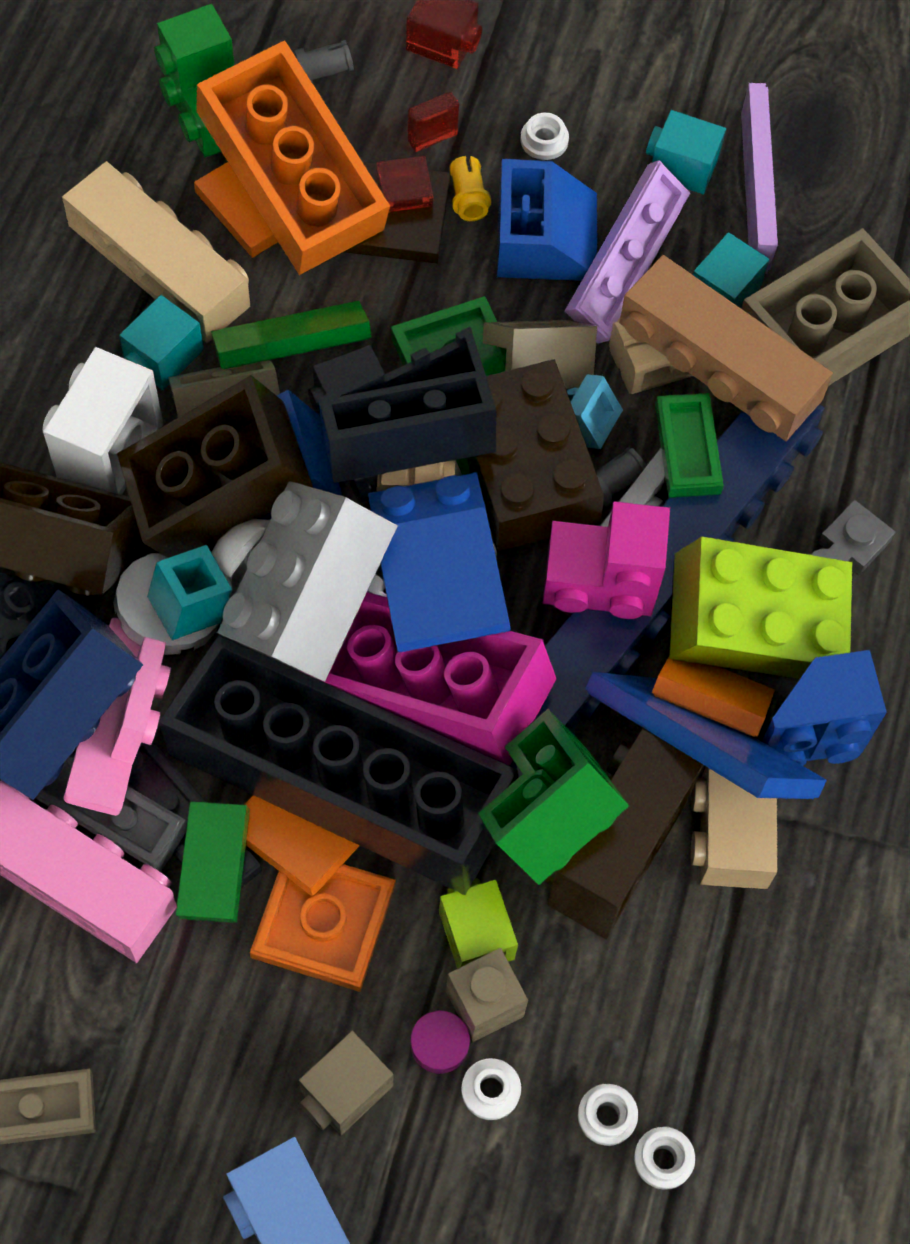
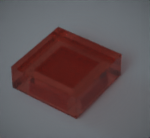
M447 92L409 108L408 142L415 152L458 134L459 103L452 92Z
M425 156L376 162L379 187L390 205L389 212L433 206L434 196Z

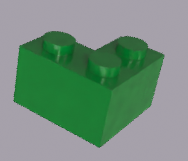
M209 4L157 23L160 45L154 46L157 62L165 77L159 79L164 99L169 107L177 106L181 113L178 114L179 123L186 140L189 143L196 141L204 158L220 153L221 150L197 113V84L234 66L232 38L214 6Z
M549 708L505 746L522 772V775L478 813L495 843L538 885L552 873L562 869L576 852L599 832L608 829L616 818L629 807V804L587 748Z

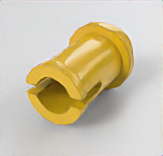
M462 156L452 161L449 166L455 190L452 206L455 213L461 219L477 221L487 215L488 209L491 206V196L484 189L479 160L470 156L471 171L469 172L466 156Z

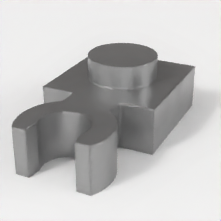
M854 500L822 533L818 543L825 549H819L811 555L852 562V570L860 575L892 541L896 531Z

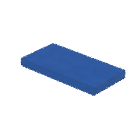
M592 672L585 688L589 695L757 798L785 799L819 798L827 781L826 779L753 736L655 697L652 690L656 683V678Z

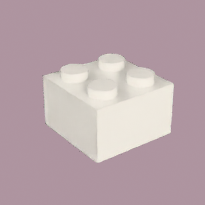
M97 347L94 348L85 364L80 363L76 366L69 381V391L60 405L51 407L43 423V434L57 478L120 495L123 494L126 484L117 453L163 426L153 370Z

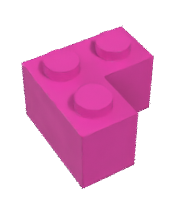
M613 501L608 527L552 521L542 604L555 605L559 610L571 613L582 612L586 609L608 611L612 615L623 619H635L642 615L652 616L666 568L670 508Z

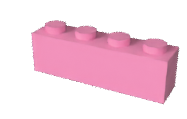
M1 780L0 875L135 963H138L177 908L173 892L169 889L172 885L171 881L150 865L143 864L139 870L122 859L125 855L124 851L108 838L97 834L92 840L76 829L78 826L77 821L61 808L51 804L45 810L29 800V797Z

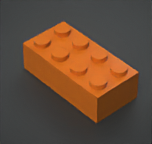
M285 40L197 84V113L299 275L385 229L390 209L388 201Z

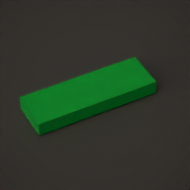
M360 301L211 331L221 369H229L358 342L372 337L370 322Z

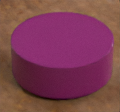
M433 1011L417 1021L411 1034V1052L415 1061L423 1069L436 1074L448 1073L457 1069L467 1057L470 1035L467 1026L457 1015L448 1011Z

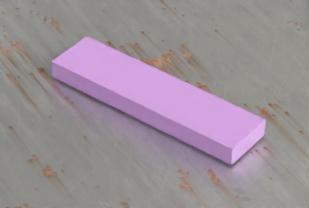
M749 83L741 112L748 244L769 258L765 273L767 274L768 270L771 269L778 246L769 97L766 83Z
M660 160L647 165L565 309V312L575 322L597 326V344L609 341L613 323L617 322L621 316L624 295L648 271L690 195V192Z

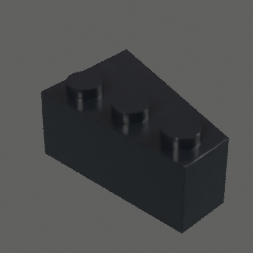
M471 327L455 333L456 341L429 353L424 348L411 354L410 363L385 375L379 369L318 398L323 442L334 483L496 452V407Z

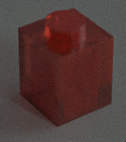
M417 0L407 17L406 50L458 69L467 52L473 54L481 39L482 26L477 24L478 3L470 0Z

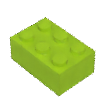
M701 536L674 555L670 659L800 679L814 658L850 653L852 562Z

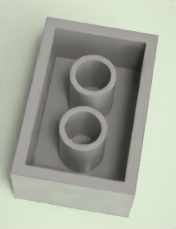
M289 481L284 492L277 497L272 506V518L260 543L252 549L248 557L247 571L236 594L225 605L223 622L217 633L325 682L397 529V525L347 497Z

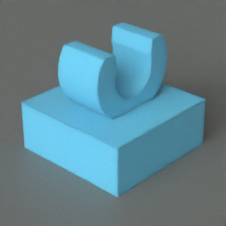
M587 374L580 387L567 389V394L586 447L601 449L623 409L604 376Z

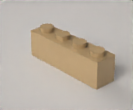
M106 161L62 196L69 227L155 300L162 295L200 322L202 340L206 343L212 340L211 331L226 328L250 307L249 278L244 269L234 260L229 259L226 261L216 253L208 239L197 230L191 232L181 224L173 210L162 201L156 203L145 194L139 182L127 172L121 174Z

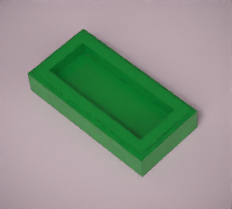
M710 394L657 396L655 409L668 498L721 495L724 484Z
M190 801L176 916L179 919L237 923L250 809L247 805Z

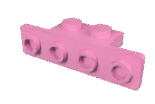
M112 618L109 627L142 662L143 666L137 672L135 682L128 692L121 697H117L101 716L94 734L86 741L80 742L77 746L64 794V801L66 803L114 816L119 815L121 812L132 765L140 744L151 745L154 739L160 712L151 710L153 698L162 700L171 667L161 665L166 642L144 637L140 646L127 637L121 628L122 622L118 618Z

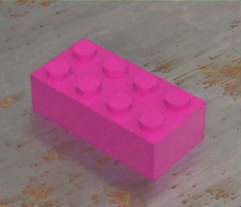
M367 592L324 683L510 766L513 759L505 746L535 720L557 678L543 640L513 631L398 653L388 598Z

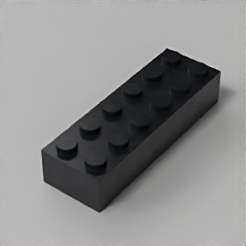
M218 635L159 720L170 756L463 895H466L495 844L494 839L478 813L518 779V770L220 635Z

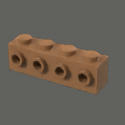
M662 255L624 295L619 324L625 327L631 337L639 342L648 343L666 356L673 367L679 371L688 372L703 382L718 399L734 404L748 414L760 429L770 433L773 432L784 441H787L822 402L833 375L832 371L665 255Z

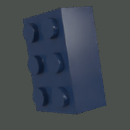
M59 589L0 660V779L32 800L35 799L44 787L49 786L58 778L66 759L80 742L86 741L94 734L101 716L117 697H121L128 692L135 682L137 672L143 666L142 662L106 623Z

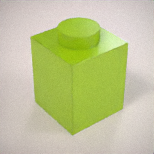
M475 878L466 895L448 888V894L440 896L439 915L457 969L499 948L502 949L508 962L515 960L518 943L496 880L481 884L480 879Z

